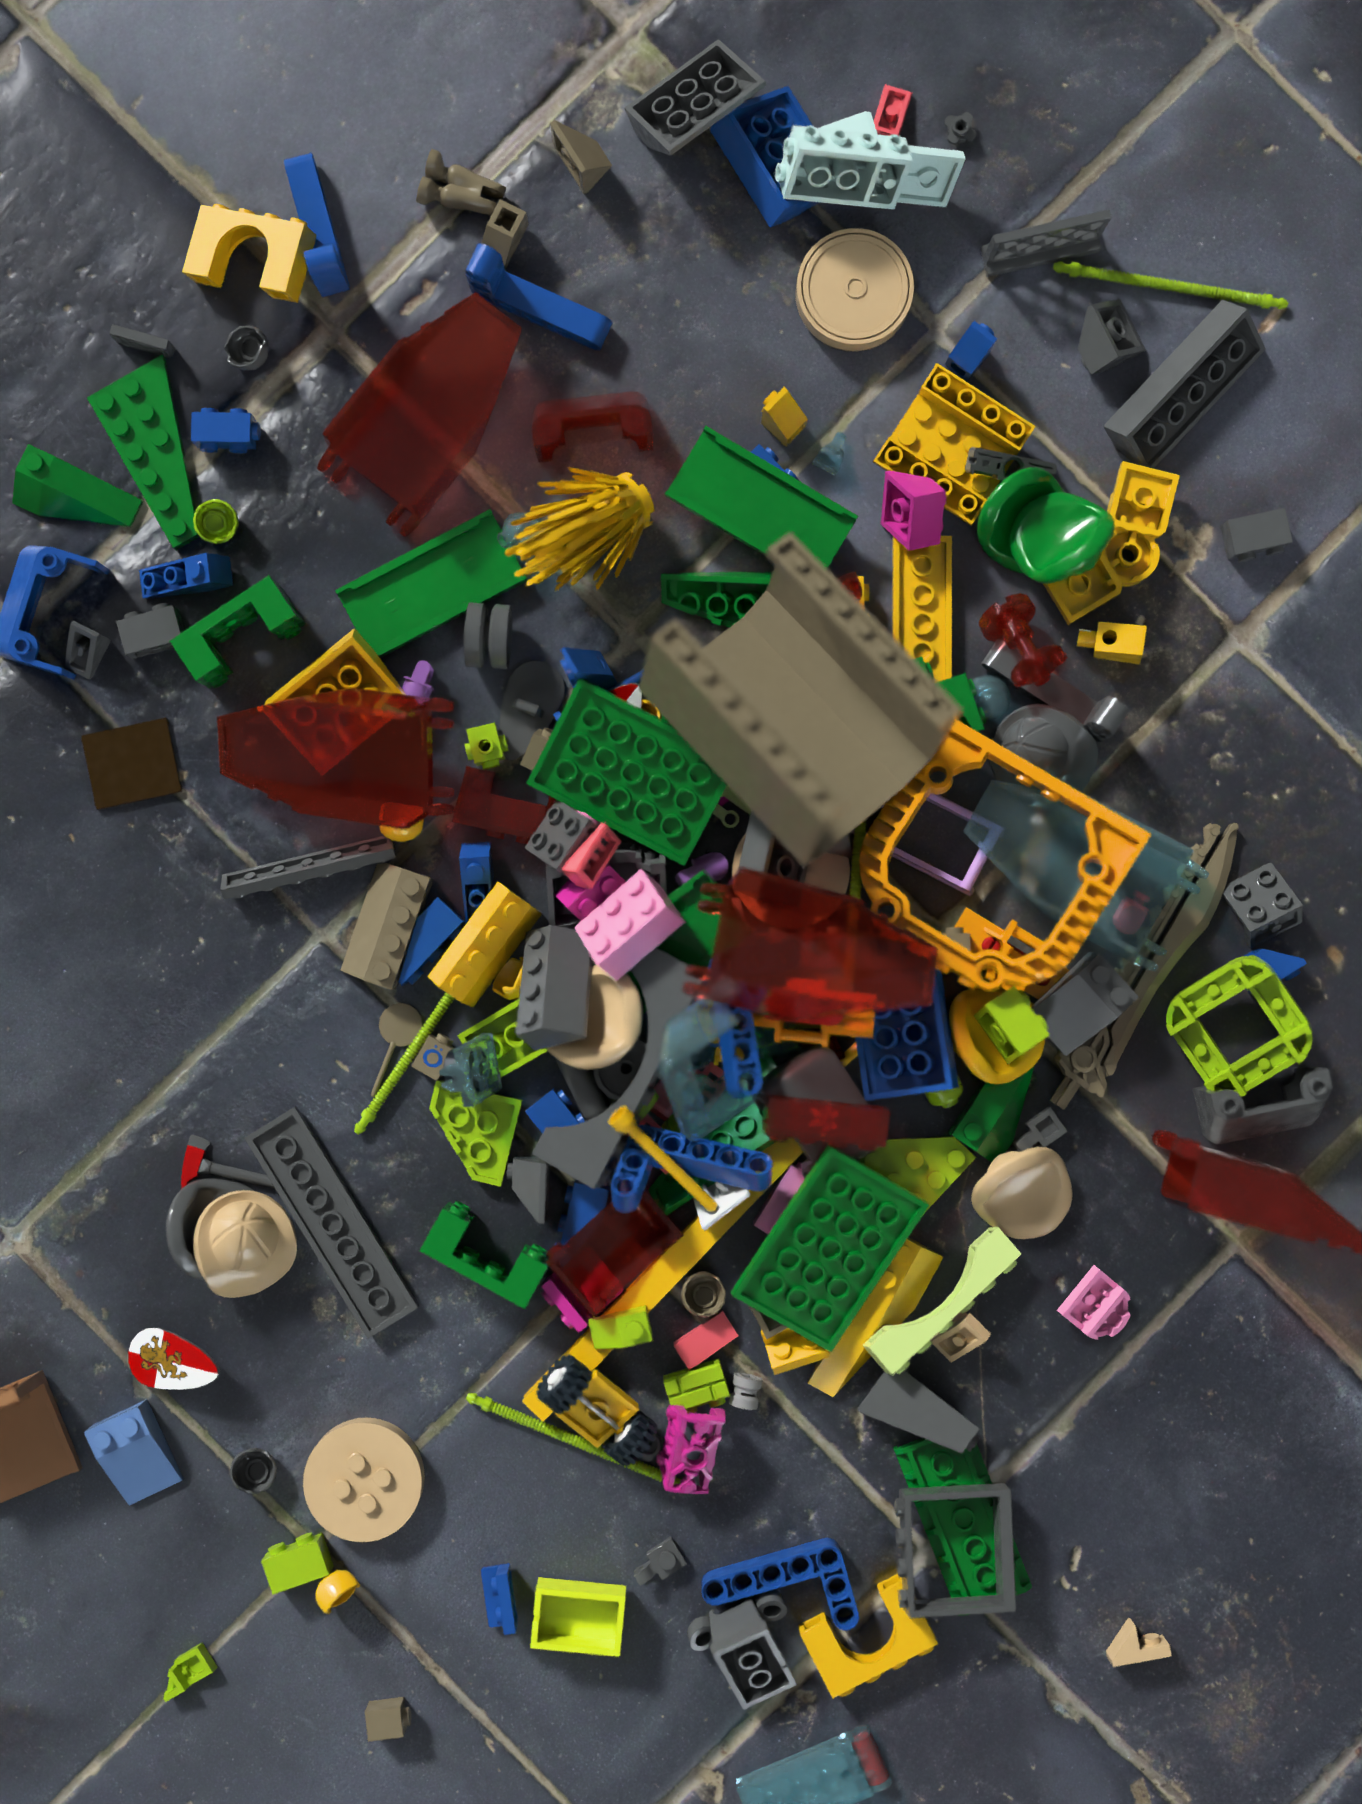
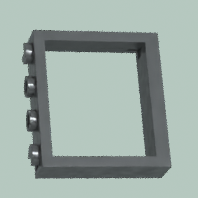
M1004 1483L899 1489V1498H895V1513L897 1517H900V1528L896 1529L897 1547H901V1559H897L898 1577L902 1578V1589L898 1590L899 1607L903 1608L909 1618L1016 1612L1011 1489ZM992 1497L996 1595L915 1600L911 1501Z

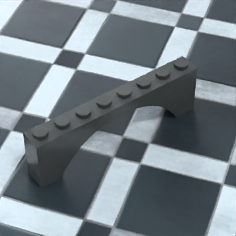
M658 947L653 949L630 969L644 995L649 1024L645 1055L633 1082L611 1107L598 1116L572 1126L546 1127L532 1153L593 1189L600 1188L602 1184L604 1186L607 1185L614 1172L611 1166L616 1158H621L623 1150L627 1145L625 1140L628 1133L617 1132L608 1123L610 1117L617 1109L626 1106L635 1115L636 1125H639L642 1118L639 1116L643 1105L648 1106L654 1097L655 1090L652 1088L658 1078L662 1079L669 1067V1063L666 1062L671 1052L675 1053L683 1041V1037L680 1035L685 1025H691L697 1014V1010L694 1008L699 998L703 1000L711 987V983L708 982L710 975Z

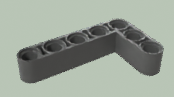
M1000 639L996 640L981 663L987 671L1037 704L1054 706L1074 716L1097 742H1102L1114 736L1130 711L1126 705L1110 696L1098 702L1032 658Z

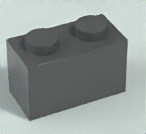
M1285 508L1230 519L1220 526L1228 560L1238 558V562L1249 561L1256 558L1255 554L1266 552L1267 556L1277 555L1285 552L1284 548L1293 542Z
M162 603L153 606V611L146 613L133 611L125 614L124 619L117 620L116 623L125 655L135 659L174 648L170 640L185 631L178 608L173 605L170 606L169 603Z

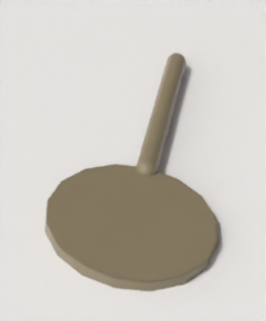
M393 1004L385 1009L380 1016V1034L390 1045L372 1089V1097L377 1095L395 1046L410 1045L415 1036H418L417 1033H420L419 1030H422L421 1015L417 1009L409 1004Z

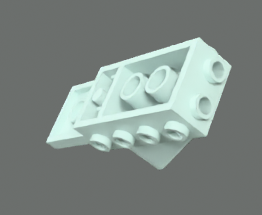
M865 111L819 128L813 126H793L790 137L784 141V156L782 162L777 164L775 179L780 184L783 199L893 210L897 202L946 207L966 158L963 151L910 146L904 137L898 135H878L871 112Z

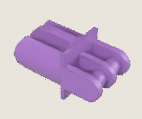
M422 660L416 664L411 678L405 675L403 677L405 681L402 689L412 702L403 711L410 716L420 715L427 705L431 692L435 691L429 685L434 670L427 661Z
M710 852L694 859L692 858L690 860L692 867L679 871L675 879L677 884L681 886L705 869L716 882L726 875L728 861L724 855L717 852Z

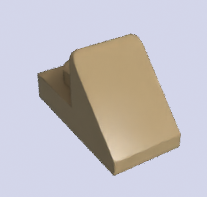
M959 1312L952 1319L953 1325L942 1334L938 1332L931 1340L932 1344L951 1363L985 1343L991 1335L971 1313L967 1314L965 1312L961 1314Z
M1128 1618L1106 1650V1654L1112 1666L1117 1667L1171 1657L1170 1645L1163 1635L1157 1633H1148L1143 1635L1142 1639H1138L1136 1626L1131 1618Z

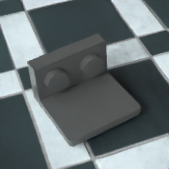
M556 800L537 830L532 834L525 849L564 874L561 869L599 825L565 803ZM602 839L601 843L605 846L607 842Z
M1268 863L1225 886L1222 895L1243 923L1244 940L1250 948L1303 922V904L1272 863Z

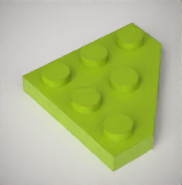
M438 1080L435 1083L429 1107L431 1113L442 1127L445 1136L456 1154L460 1157L471 1179L501 1187L523 1100L484 1090L478 1092H453L448 1088L445 1081Z
M954 1136L887 1139L881 1146L859 1161L927 1201L929 1204L928 1210L975 1160L976 1156Z

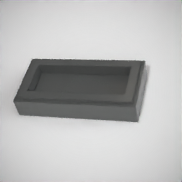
M112 324L109 334L118 344L156 355L163 354L164 357L170 359L174 356L176 348L168 339Z

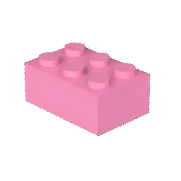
M640 869L574 928L597 966L618 981L685 921L661 885Z

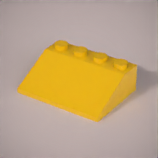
M354 628L265 701L262 710L319 773L323 775L412 702L373 648Z

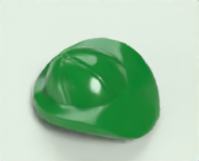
M1028 467L1012 473L993 490L980 512L977 523V535L982 549L993 561L1013 572L1023 573L1015 562L1009 545L1010 530L1016 515L1026 503L1039 496L1054 492H1064L1058 481L1048 471L1037 467Z
M1066 492L1045 494L1026 503L1016 515L1009 536L1011 554L1020 570L1030 579L1043 584L1058 582L1069 576L1080 575L1094 568L1103 549L1114 535L1115 522L1109 512L1082 497Z

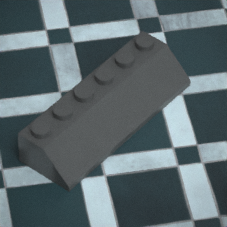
M1222 300L1103 426L1113 445L1133 464L1154 469L1266 350L1248 309Z

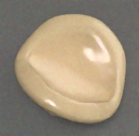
M592 966L587 1038L546 1049L558 1060L579 1069L604 1068L620 1060L636 1043L643 1020L640 995L630 976L626 973L617 981L599 966Z
M1033 1147L1021 1152L1011 1151L998 1155L988 1167L986 1174L976 1183L971 1201L976 1213L990 1226L999 1227L1006 1236L1015 1239L1037 1238L1055 1230L1065 1218L1072 1202V1184L1066 1165L1058 1153L1047 1147Z
M238 1190L226 1193L212 1201L201 1213L194 1232V1254L197 1266L209 1288L219 1296L237 1298L259 1293L280 1280L292 1267L296 1258L297 1238L289 1214L278 1202L263 1193L251 1190Z

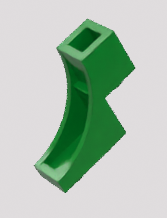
M922 656L915 658L914 660L934 679L929 662L924 663ZM966 673L937 682L962 709L958 716L962 723L979 733L983 731L986 717L982 707H977L973 697L977 695L973 680L967 679Z

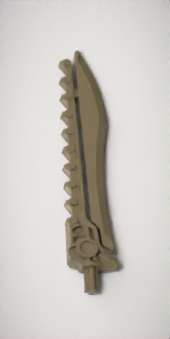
M1211 823L1203 827L1204 843L1203 845H1198L1197 843L1189 848L1191 863L1190 865L1183 864L1176 869L1177 885H1169L1164 888L1163 906L1158 907L1156 905L1149 910L1150 926H1142L1136 932L1137 946L1135 948L1128 947L1122 951L1123 967L1122 969L1114 968V970L1130 986L1194 877L1197 878L1132 988L1139 998L1113 1021L1108 1030L1106 1026L1067 1056H1064L1060 1050L1056 1053L1054 1060L1060 1067L1061 1074L1065 1076L1050 1099L1058 1107L1065 1110L1080 1086L1090 1093H1096L1100 1098L1104 1096L1107 1088L1105 1077L1114 1074L1116 1065L1155 992L1187 949L1208 927L1217 909L1232 865L1237 829L1239 828L1237 823H1231L1227 826L1204 867H1201L1203 860L1220 834L1221 828L1218 824Z

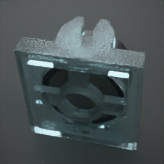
M492 1032L482 1033L457 1048L451 1049L446 1055L443 1069L439 1071V1074L445 1077V1082L441 1083L443 1088L451 1092H461L463 1107H473L502 1089Z

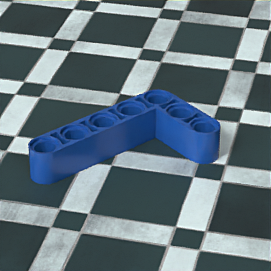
M311 152L285 159L284 166L298 217L308 224L307 227L317 235L313 249L304 251L310 276L322 298L350 290L349 281L314 156Z
M477 244L465 271L472 294L483 301L586 347L598 351L601 350L613 324L609 318L506 272L502 256L498 251L487 245Z
M790 943L727 948L710 959L709 975L726 1088L728 1093L735 1099H743L754 1095L762 1087V1075L747 978L781 975L796 967L800 960V954L797 948ZM778 953L785 957L786 965L780 963ZM750 955L757 959L758 968L751 964ZM722 958L729 961L730 971L723 967ZM727 987L733 990L735 1000H731L727 996ZM731 1017L738 1020L739 1030L732 1027ZM736 1047L741 1048L743 1051V1060L738 1059L736 1056ZM741 1077L748 1081L747 1091L740 1085Z
M649 1125L638 1126L690 1176L759 1192L766 1190L771 1185L772 1160L765 1153ZM630 1135L611 1185L612 1203L618 1211L624 1213L632 1212L638 1207L652 1167L664 1169Z
M832 1538L818 1539L710 1570L703 1576L701 1581L704 1601L715 1606L820 1576L835 1626L841 1630H851L858 1624L859 1620L858 1609L838 1542ZM826 1550L836 1552L835 1557L831 1560H823L821 1554ZM797 1558H804L808 1561L805 1567L799 1569L795 1568L792 1563ZM769 1566H775L779 1569L777 1575L770 1577L764 1574V1570ZM741 1574H746L751 1578L749 1583L745 1585L738 1584L735 1579ZM839 1578L844 1581V1584L838 1589H833L829 1586L833 1579ZM716 1582L722 1585V1589L717 1593H712L707 1589V1586ZM843 1607L852 1610L851 1614L847 1617H840L837 1615V1612Z

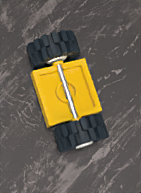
M570 1354L562 1356L560 1361L557 1359L554 1362V1366H550L547 1369L548 1373L542 1376L543 1382L538 1384L537 1388L539 1390L536 1391L538 1400L554 1411L558 1418L596 1448L602 1445L604 1452L622 1466L625 1465L627 1467L630 1466V1463L635 1464L637 1458L641 1459L644 1456L643 1452L649 1450V1443L655 1439L653 1435L657 1433V1425L639 1410V1405L634 1399L598 1370L591 1373L584 1364Z

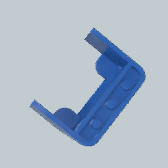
M27 546L22 549L18 556L0 613V656L75 680L76 674L61 667L36 660L39 652V642L34 635L29 633L46 578L61 575L67 563L106 575L109 574L110 569L96 560L54 547Z

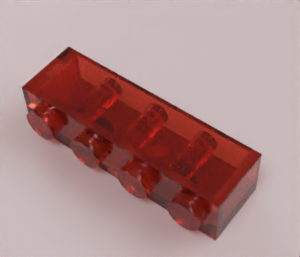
M766 1094L762 1131L765 1135H769V1139L773 1141L786 1142L787 1137L799 1138V1143L816 1145L817 1140L829 1141V1146L846 1148L847 1143L858 1144V1148L862 1150L876 1151L877 1146L886 1147L890 1111L884 1106Z

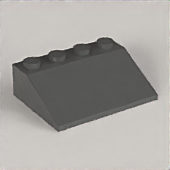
M718 39L626 106L625 111L635 134L649 148L671 156L763 89L767 84L761 76Z

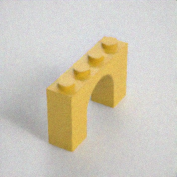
M213 204V207L201 205L182 272L195 283L221 288L227 265L234 249L246 239L263 237L266 238L268 243V257L259 287L272 298L298 303L308 269L304 251L313 249L317 235L307 227L308 224L298 218H291L290 221H287L271 213H265L264 216H260L243 208H240L239 211H233L221 204Z
M898 1574L877 1584L879 1594L893 1619L891 1637L881 1649L868 1654L855 1653L847 1649L839 1641L825 1612L798 1625L800 1636L832 1698L837 1696L845 1697L851 1694L856 1686L864 1682L872 1683L878 1680L882 1675L881 1673L891 1668L896 1670L905 1666L908 1659L916 1655H927L938 1644L935 1633L926 1617L909 1618L903 1608L899 1607L898 1590L902 1589V1578H899Z

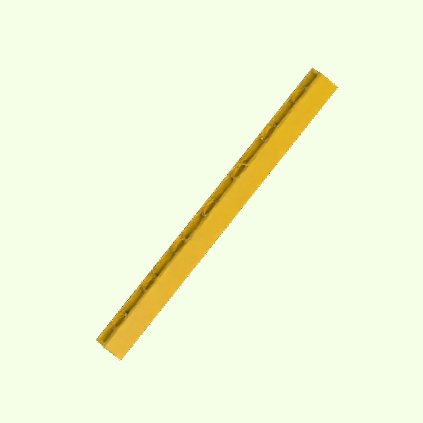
M788 1133L762 1151L772 1160L771 1185L803 1153L791 1133ZM749 1190L750 1196L705 1231L702 1229L697 1215L602 1315L646 1305L647 1312L649 1313L766 1190L760 1192ZM589 1327L562 1356H567V1354L574 1356L592 1372L614 1348L595 1349ZM540 1378L524 1394L522 1402L544 1422L553 1411L537 1398L538 1384L543 1382Z

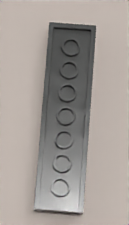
M297 1106L244 1138L367 1339L419 1307V1304Z

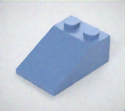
M147 1399L93 1424L84 1431L96 1460L128 1505H132L184 1479Z

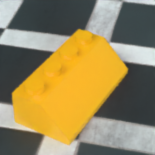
M497 881L427 977L440 989L461 1003L474 1007L525 938L526 932L530 931L542 913Z

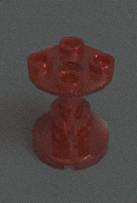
M1027 594L1009 595L1005 597L1006 603L1000 606L996 602L983 613L979 620L981 633L988 641L1004 640L1009 649H1017L1022 659L1015 665L1010 677L1015 687L1033 683L1036 686L1044 685L1051 679L1050 674L1067 660V655L1061 646L1048 645L1037 649L1032 641L1034 631L1029 625L1036 612L1035 605Z

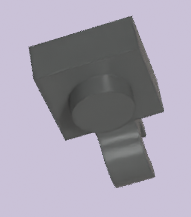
M1047 1107L1025 1123L1029 1132L1019 1136L1012 1144L1017 1151L1029 1149L1037 1142L1040 1147H1047L1065 1134L1067 1130L1052 1108Z
M670 1536L647 1551L646 1555L649 1561L636 1568L633 1572L635 1573V1579L641 1586L648 1582L656 1573L659 1574L662 1580L687 1565V1561Z

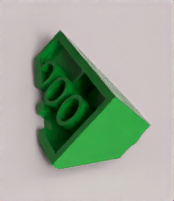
M30 444L27 445L15 470L12 503L40 517H56L72 521L81 520L98 524L132 527L143 504V500Z
M773 572L662 573L661 603L688 614L698 615L711 620V623L730 628L743 618L764 594Z
M1034 1067L1009 1083L991 1084L982 1081L948 1130V1133L991 1163L998 1155L1006 1153L1014 1140Z

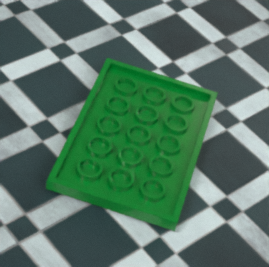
M581 678L578 679L526 783L580 812L587 813L593 819L606 823L610 828L685 866L727 786L725 781L671 724Z
M828 1143L731 1290V1294L738 1300L832 1352L929 1207L927 1201Z

